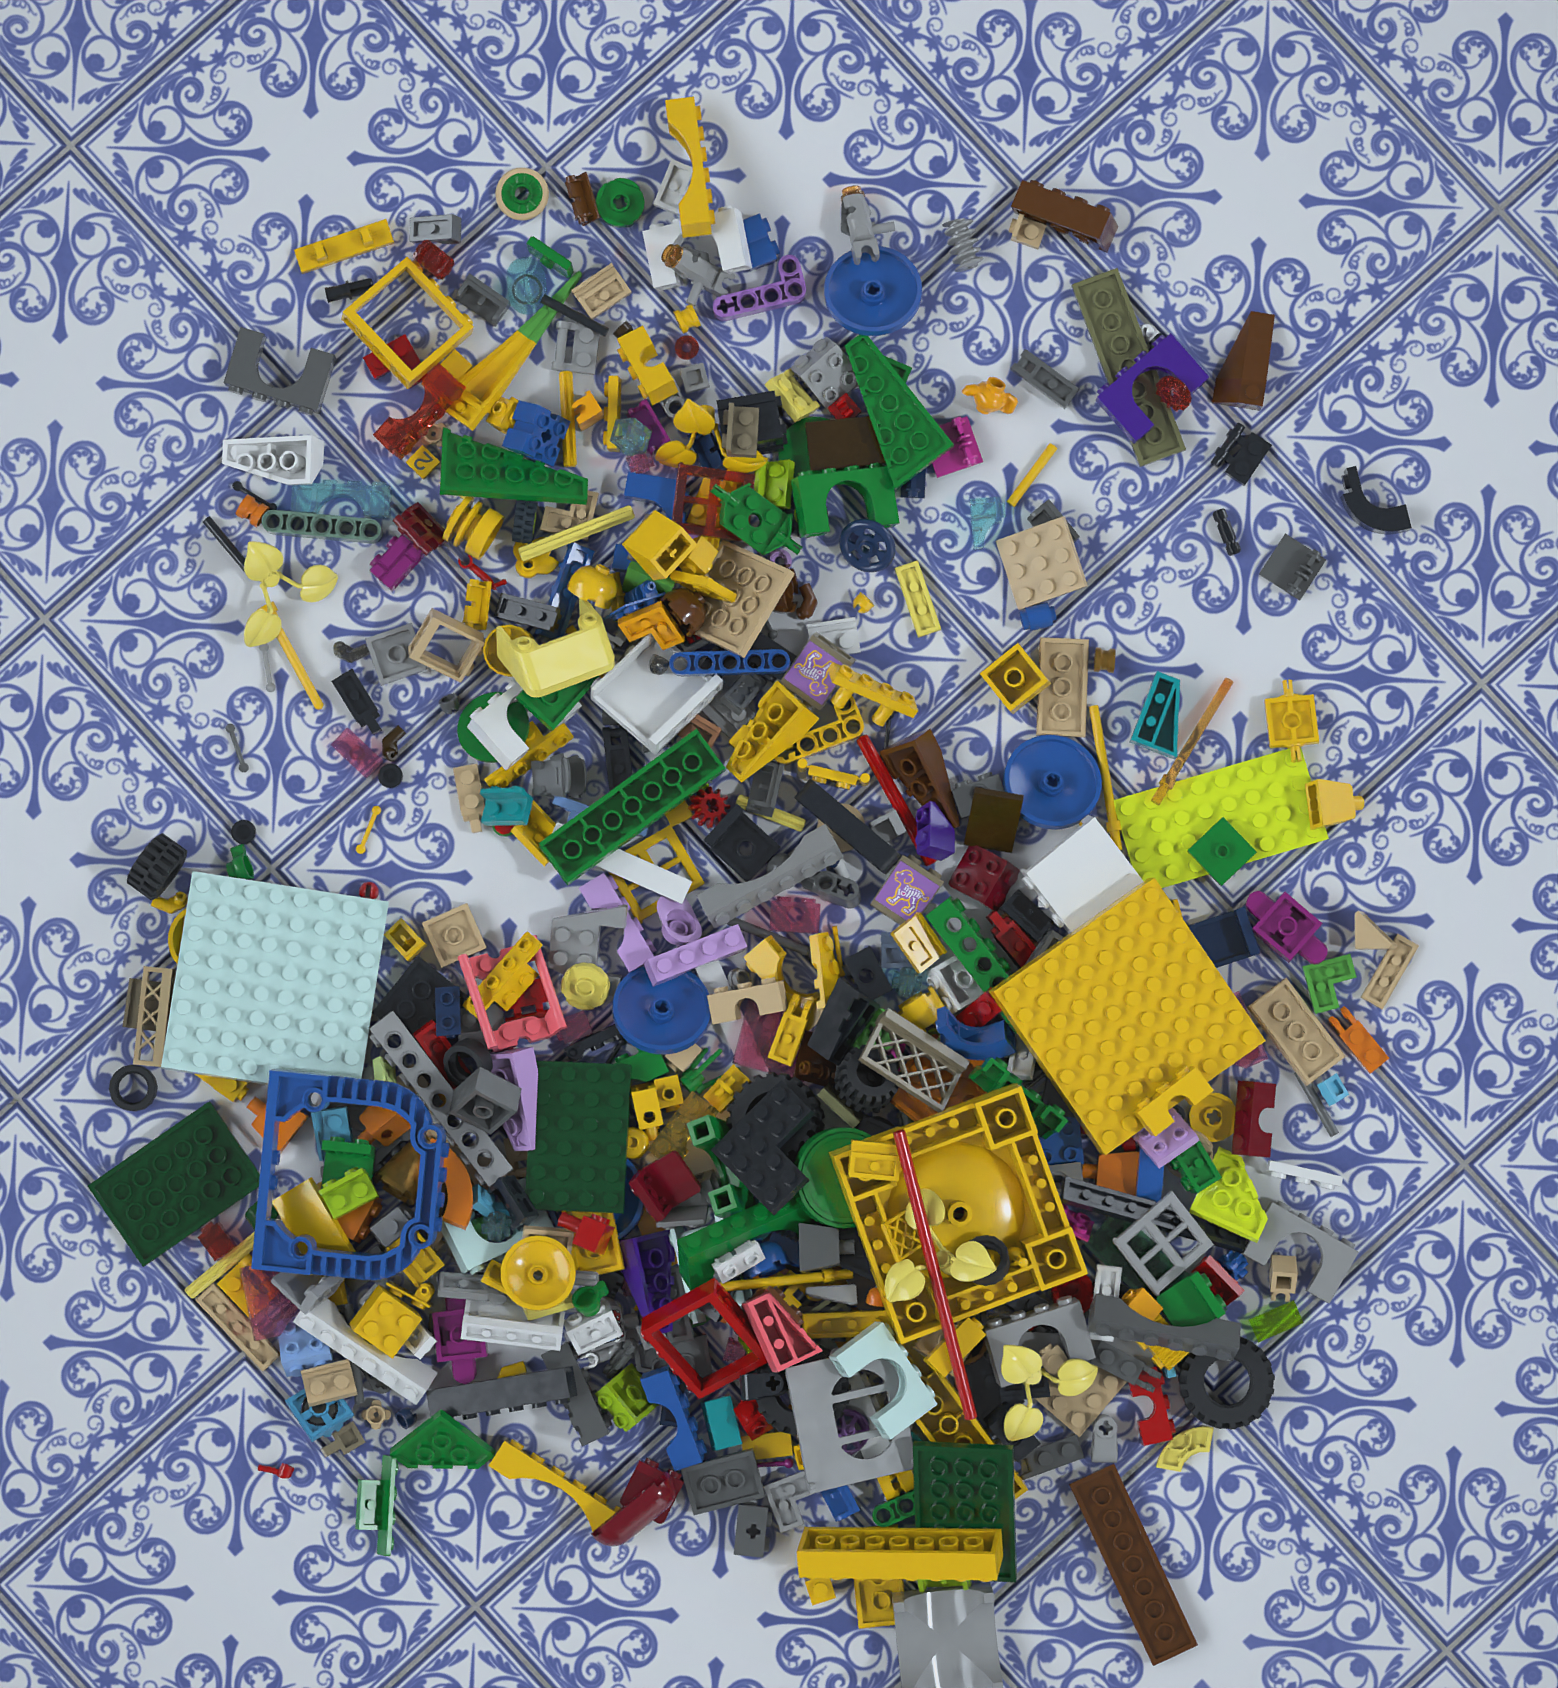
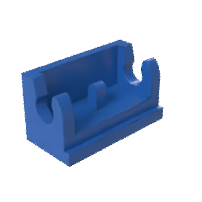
M848 1485L820 1491L836 1522L860 1511Z

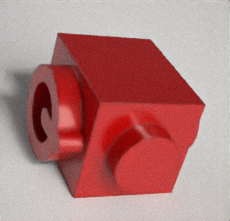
M741 1400L733 1410L752 1441L773 1429L772 1425H769L765 1417L759 1413L757 1409L759 1406L756 1400Z

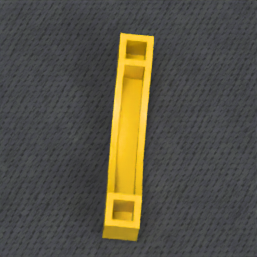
M694 96L665 100L669 134L686 150L693 167L690 185L685 196L678 204L682 237L712 234L711 225L716 223L714 209L709 210L708 204L713 203L711 188L706 189V183L710 182L709 169L703 168V162H707L706 147H701L700 141H705L703 126L698 127L697 123L698 120H702L700 105L695 106Z
M511 1439L510 1442L505 1440L489 1464V1467L508 1479H537L562 1489L582 1508L590 1523L592 1532L621 1509L617 1505L615 1508L607 1505L606 1502L608 1500L599 1493L595 1492L592 1495L585 1490L587 1486L577 1479H574L572 1482L565 1478L566 1472L553 1465L551 1469L544 1464L545 1459L535 1452H532L530 1455L523 1451L524 1445L515 1439Z

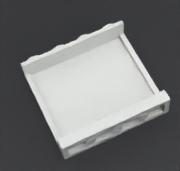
M650 633L641 638L642 641L636 646L632 645L624 654L625 657L619 662L615 661L614 668L603 678L598 677L592 683L590 699L656 755L722 691L723 679L717 674L713 677H681L675 675L670 669L669 661L672 655L682 651L676 646L662 650ZM684 658L677 659L674 662V668L678 671L686 669L687 660Z
M1090 815L1081 820L1083 824L1030 868L1027 870L1022 868L1020 870L1025 876L1022 878L1025 885L1030 890L1035 889L1039 895L1037 897L1038 902L1043 908L1051 910L1054 914L1051 917L1054 923L1059 928L1064 927L1068 934L1143 882L1095 817Z
M509 1297L507 1302L503 1304H494L489 1300L466 1299L461 1339L560 1351L565 1311L528 1321L522 1307L514 1303Z

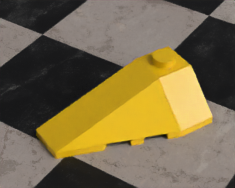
M778 680L760 699L757 705L759 710L753 720L750 719L747 725L750 731L743 740L738 742L726 765V768L741 783L800 740L819 720L802 701Z

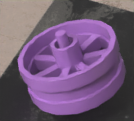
M844 1409L843 1411L845 1416L852 1418L851 1422L846 1425L843 1415L842 1418H839L841 1427L836 1425L838 1437L870 1430L864 1416L851 1409ZM855 1422L858 1423L861 1430H855ZM868 1439L861 1440L860 1444L858 1441L853 1442L852 1444L855 1447L853 1450H846L847 1444L842 1445V1449L849 1455H853L861 1450Z

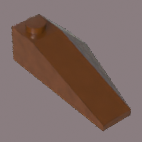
M1250 312L1215 379L1213 404L1261 410L1267 382L1275 319L1274 314Z
M931 728L912 734L880 751L889 773L895 780L899 778L907 788L905 792L909 797L914 796L921 807L930 801L935 802L953 828L960 826L942 751Z

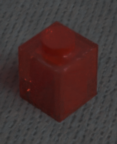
M211 1221L200 1229L202 1234L197 1237L214 1261H218L237 1246L220 1222L213 1224Z

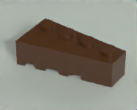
M1022 180L1011 205L1015 214H1023L1025 218L1045 225L1047 222L1051 223L1050 227L1064 235L1072 232V235L1078 238L1080 242L1088 245L1090 241L1099 244V250L1108 252L1119 227L1109 208L1097 204L1096 207L1089 205L1087 200L1075 196L1074 199L1066 196L1065 192L1057 188H1053L1052 191L1043 188L1044 185L1035 180L1030 182Z

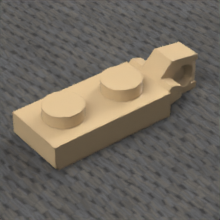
M478 764L455 767L453 772L461 816L464 822L470 821L472 833L482 832L480 819H482L485 802L484 797L480 795L482 786Z

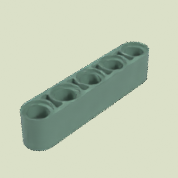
M269 510L264 513L261 520L264 529L268 533L280 536L368 544L379 542L383 536V529L376 520L368 518ZM271 517H278L280 519L278 527L269 528L268 520ZM302 519L304 520V527L298 531L293 530V521ZM321 521L329 523L328 530L324 533L316 531V526ZM345 523L353 525V531L349 535L341 534L340 529ZM371 525L376 526L377 534L373 537H367L365 529Z

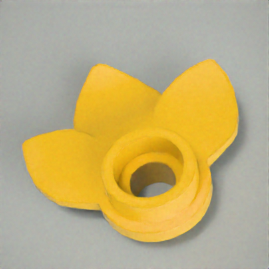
M539 537V538L533 540L532 542H535V541L540 540V539L545 538V537ZM515 542L513 547V554L517 559L515 568L521 577L532 578L537 574L547 575L558 566L559 561L550 557L551 551L523 561L518 549L528 543ZM528 562L532 564V567L526 568L523 564Z

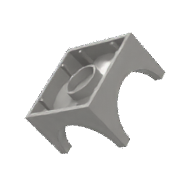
M990 1582L972 1584L969 1590H964L963 1586L928 1588L925 1589V1592L921 1593L919 1590L891 1592L901 1688H1003L995 1627L994 1592Z

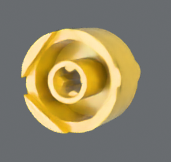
M932 986L927 987L928 993L923 994L920 991L898 1005L900 1011L896 1012L926 1033L925 1028L931 1024L935 1025L937 1009L944 1007L943 1002Z

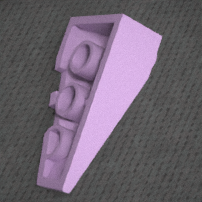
M514 1048L490 1053L493 1063L491 1073L522 1088L517 1112L503 1123L514 1151L534 1150L538 1068L534 1048Z

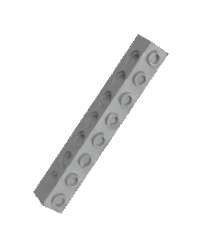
M394 1011L369 1028L373 1033L369 1036L377 1048L382 1046L386 1050L385 1059L392 1068L396 1065L402 1072L399 1075L401 1080L407 1087L412 1085L417 1091L416 1095L425 1105L427 1104L432 1111L433 1122L443 1125L447 1131L446 1139L452 1147L457 1144L462 1150L459 1156L467 1166L470 1164L474 1166L477 1170L474 1176L482 1186L487 1183L490 1187L499 1177L506 1176L514 1170L485 1131L461 1120V1124L457 1127L449 1126L448 1117L451 1115L449 1110L454 1090ZM392 1035L401 1037V1045L398 1048H390L388 1045V1039ZM410 1054L416 1057L415 1066L412 1068L404 1067V1057ZM423 1074H428L431 1077V1084L426 1088L418 1085V1078ZM435 1095H445L446 1104L443 1107L438 1108L433 1105ZM467 1133H473L476 1136V1143L472 1147H466L463 1144V1137ZM482 1153H488L491 1156V1163L486 1167L478 1164V1156Z

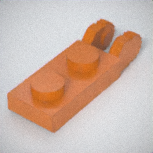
M1343 1006L1340 1009L1341 1014L1350 1022L1351 1026L1344 1030L1337 1018L1331 1016L1328 1020L1340 1034L1338 1036L1367 1072L1371 1074L1386 1062L1389 1057L1360 1021L1356 1020L1350 1011Z

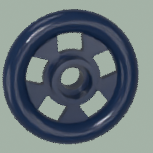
M858 519L846 525L841 532L839 539L841 553L845 560L854 568L872 573L884 570L892 563L896 552L895 541L891 533L882 524L870 519ZM865 529H870L875 534H865ZM852 533L859 536L856 542L849 539ZM879 542H885L886 550H879ZM856 549L862 557L858 559L852 551ZM876 555L879 561L871 563L869 558Z

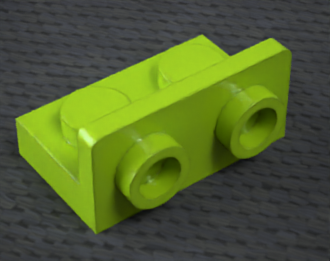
M790 459L767 461L764 466L754 471V490L781 510L790 509L791 480L794 476L795 462Z
M354 1167L344 1173L345 1177L338 1181L336 1179L327 1181L322 1185L323 1189L318 1191L320 1196L323 1197L333 1219L336 1220L379 1197L365 1169Z

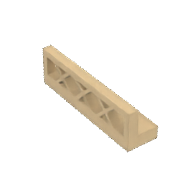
M143 967L133 1059L134 1065L161 1067L177 971L175 969ZM150 972L162 973L161 984L155 989L149 983ZM154 995L159 1001V1008L151 1014L146 1007V1001ZM149 1020H152L156 1025V1033L148 1038L143 1029L144 1025ZM147 1044L154 1051L153 1061L140 1060L141 1049Z

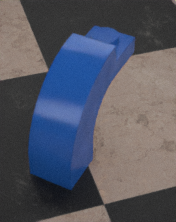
M946 1006L937 1009L935 1025L940 1033L941 1043L964 1058L986 1060L989 1057L993 1059L996 1057L1003 1058L1017 1053L1015 1033L1004 1020L985 1027H971L959 1022Z
M1138 1145L1139 1158L1135 1196L1158 1202L1162 1195L1164 1166L1159 1169Z

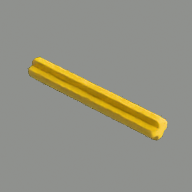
M562 371L559 373L561 417L570 421L564 440L562 439L564 467L572 468L577 465L574 409H572L574 403L573 373L571 371Z

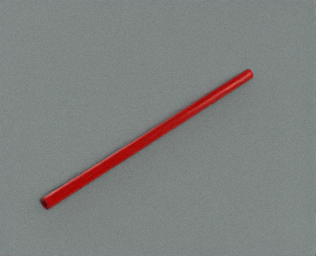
M904 1129L893 1132L964 1418L965 1420H972L977 1417L906 1132Z

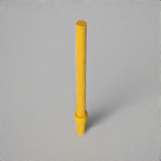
M1089 706L1108 822H1106L1107 833H1110L1111 839L1119 850H1123L1120 837L1121 824L1120 820L1117 819L1114 806V795L1099 706Z
M832 1268L822 1269L821 1272L719 1283L726 1291L814 1282L828 1284L834 1283V1280L852 1279L853 1272L847 1269L833 1270Z

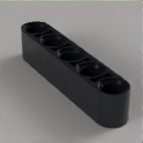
M809 779L794 796L802 806L826 824L828 828L883 874L886 875L902 857L892 846L813 780Z

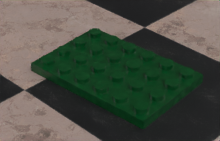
M536 1061L538 1084L535 1149L528 1150L525 1193L536 1210L624 1214L632 1065Z
M209 1101L88 1185V1188L142 1267H145L259 1187L260 1172L214 1105Z
M914 1441L915 1527L1001 1529L1003 1559L998 1579L992 1581L1016 1583L1017 1554L1013 1445Z

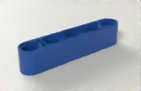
M780 649L749 650L745 658L730 651L675 653L670 658L669 666L675 675L681 677L714 676L715 674L718 676L784 673L789 669L791 662L787 652ZM781 655L785 657L786 664L781 668L773 666L772 660L775 656ZM758 656L762 661L761 665L755 669L750 668L747 664L750 657ZM707 657L712 660V666L708 670L699 668L698 664L702 658ZM734 657L737 660L736 666L733 669H726L723 666L725 658ZM679 658H684L688 663L686 669L682 671L674 668V662Z

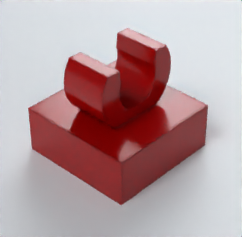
M847 393L827 407V410L835 419L855 418L862 412Z

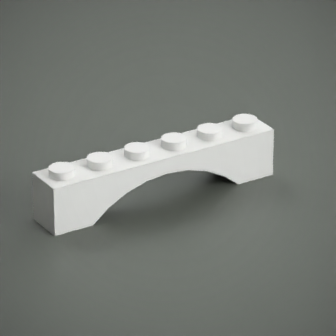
M326 1299L306 1315L300 1310L293 1323L415 1405L423 1397L437 1375L436 1371L418 1359L394 1356L392 1359L378 1348L366 1342L352 1330L339 1313L335 1303L329 1299Z

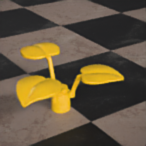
M690 399L685 401L673 419V424L678 430L692 433L689 443L685 446L680 441H670L663 444L655 454V460L663 465L673 468L689 467L695 463L697 457L695 451L690 449L696 434L707 435L714 430L721 453L725 457L723 459V466L728 470L736 473H749L758 470L768 461V458L764 457L759 451H757L756 458L727 457L725 448H722V439L718 430L719 424L715 423V409L709 405L699 406Z

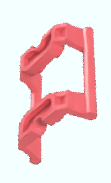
M512 947L501 949L498 958H491L487 953L471 958L467 954L458 956L487 1048L492 1049V1052H501L515 1048L518 1045L517 1041L521 1038L527 1039L529 1043L550 1038L560 1030L567 1028L541 948L528 963L531 961L536 963L550 1005L549 1010L544 1018L525 1017L504 1023L496 1031L492 1030L475 979L484 980Z

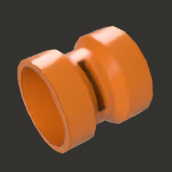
M247 494L237 508L235 515L241 519H248L250 524L257 528L262 523L261 520L264 513L269 511V507L263 503L258 504L254 497Z

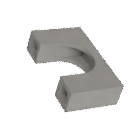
M1279 1200L1276 1204L1270 1202L1265 1210L1268 1220L1258 1242L1255 1243L1248 1240L1245 1250L1241 1254L1265 1266L1283 1237L1295 1232L1309 1235L1315 1240L1320 1249L1321 1260L1305 1291L1330 1304L1359 1253L1354 1249L1355 1244L1345 1238H1342L1341 1241L1332 1237L1334 1232L1322 1225L1319 1229L1311 1225L1312 1219L1302 1213H1299L1298 1216L1289 1212L1291 1207Z
M1064 1296L1059 1298L1057 1303L1051 1305L1043 1303L1034 1306V1310L1026 1313L1023 1310L1016 1311L1010 1314V1318L1003 1320L1001 1318H994L987 1321V1325H984L982 1331L986 1334L984 1340L996 1383L1001 1388L1013 1384L1007 1382L1001 1373L1003 1346H1018L1022 1335L1028 1329L1037 1325H1049L1057 1329L1067 1360L1083 1359L1088 1361L1096 1358L1082 1306L1077 1298Z

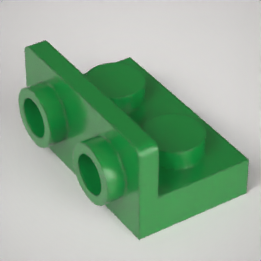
M1200 1141L1169 1162L1173 1170H1178L1182 1177L1180 1182L1187 1192L1199 1193L1222 1178Z

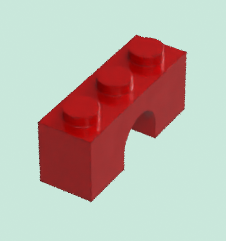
M1155 1365L1150 1368L1162 1373L1160 1379L1150 1376L1149 1373L1143 1370L1138 1377L1139 1380L1148 1382L1155 1387L1153 1393L1137 1384L1133 1385L1128 1382L1132 1397L1148 1396L1154 1406L1153 1412L1149 1417L1137 1420L1143 1446L1173 1440L1172 1434L1176 1433L1173 1418L1168 1419L1166 1411L1170 1409L1168 1395H1163L1161 1385L1165 1384L1162 1370H1157Z

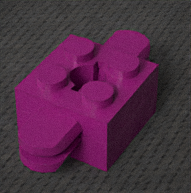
M1255 891L1249 895L1246 901V908L1259 919V922L1252 930L1258 938L1288 963L1297 954H1300L1310 964L1314 965L1320 964L1325 960L1328 953L1327 946L1314 936L1323 923L1286 892L1276 902L1262 891Z
M445 1298L446 1310L432 1313L437 1362L451 1361L454 1379L461 1384H467L474 1380L477 1375L475 1358L489 1356L487 1342L461 1339L466 1299Z

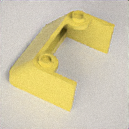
M579 598V631L538 645L534 639L526 636L511 640L501 626L496 627L497 657L525 693L531 697L548 695L609 672L615 666V656L603 620L588 600L586 602Z

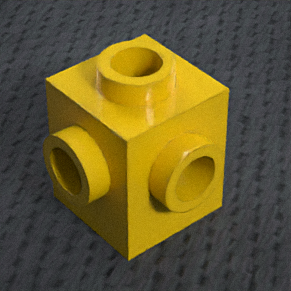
M501 397L493 405L486 422L501 433L506 434L508 428L513 429L516 422L512 417L519 400L514 397L510 399Z

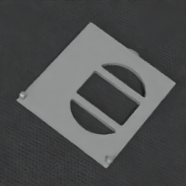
M834 1348V1349H832L831 1352H830V1355H831L832 1353H834L836 1350H838L839 1348ZM830 1358L799 1364L785 1369L802 1462L810 1494L913 1469V1442L909 1426L892 1438L889 1446L882 1453L868 1459L852 1457L842 1449V1445L881 1436L877 1428L838 1437L832 1406L834 1403L884 1391L887 1392L889 1403L896 1396L899 1388V1377L896 1369L888 1361L877 1359L862 1368L877 1374L883 1380L882 1384L836 1395L831 1393L835 1384L842 1376Z

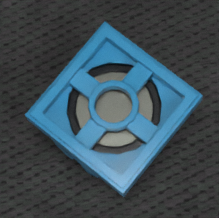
M305 1388L285 1400L311 1442L322 1436L330 1437L334 1430L340 1431L343 1423L354 1416V1413L344 1399L309 1407Z

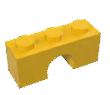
M643 325L617 338L620 345L617 352L623 363L628 361L630 364L627 370L633 381L639 380L640 385L637 387L643 399L648 397L653 406L678 392L675 382L664 362L652 367L645 366L650 359L658 356Z
M1187 1065L1182 1067L1175 1073L1176 1078L1170 1083L1168 1081L1163 1082L1155 1089L1157 1091L1156 1094L1151 1098L1146 1096L1136 1104L1138 1108L1133 1113L1151 1136L1156 1137L1175 1122L1168 1111L1169 1102L1173 1097L1181 1095L1189 1105L1195 1106L1214 1091L1197 1067L1190 1066L1188 1068Z

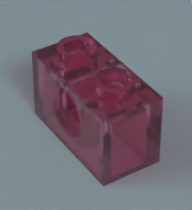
M777 896L776 901H771L770 931L818 934L821 904L816 903V899L801 898V902H791V897ZM793 908H797L802 912L803 916L798 922H793L788 918V912Z

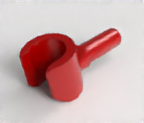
M282 1463L279 1469L258 1465V1471L273 1473L280 1478L288 1479L291 1477L294 1467Z

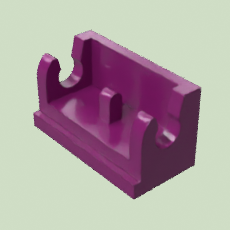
M647 399L641 401L637 407L627 410L626 416L650 457L656 454L663 444L671 441Z

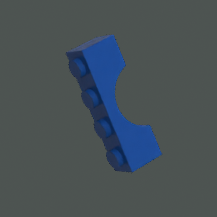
M670 1365L643 1373L640 1381L648 1402L660 1404L668 1408L673 1413L677 1422V1434L669 1441L666 1447L674 1471L703 1462L705 1453H707L703 1439H699L696 1433L698 1425L695 1417H690L687 1409L690 1407L687 1395L685 1393L682 1394L679 1387L681 1384L680 1377L672 1372Z

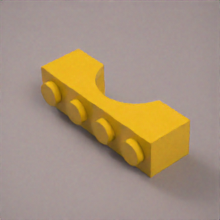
M770 935L743 958L746 960L749 970L757 973L761 979L775 977L776 982L784 981L788 1005L794 993L800 995L799 1004L793 1014L801 1017L807 1000L814 1001L806 1030L810 1031L817 1025L824 1008L817 1010L816 1001L820 1000V993H800L788 985L782 971L783 961L787 953Z

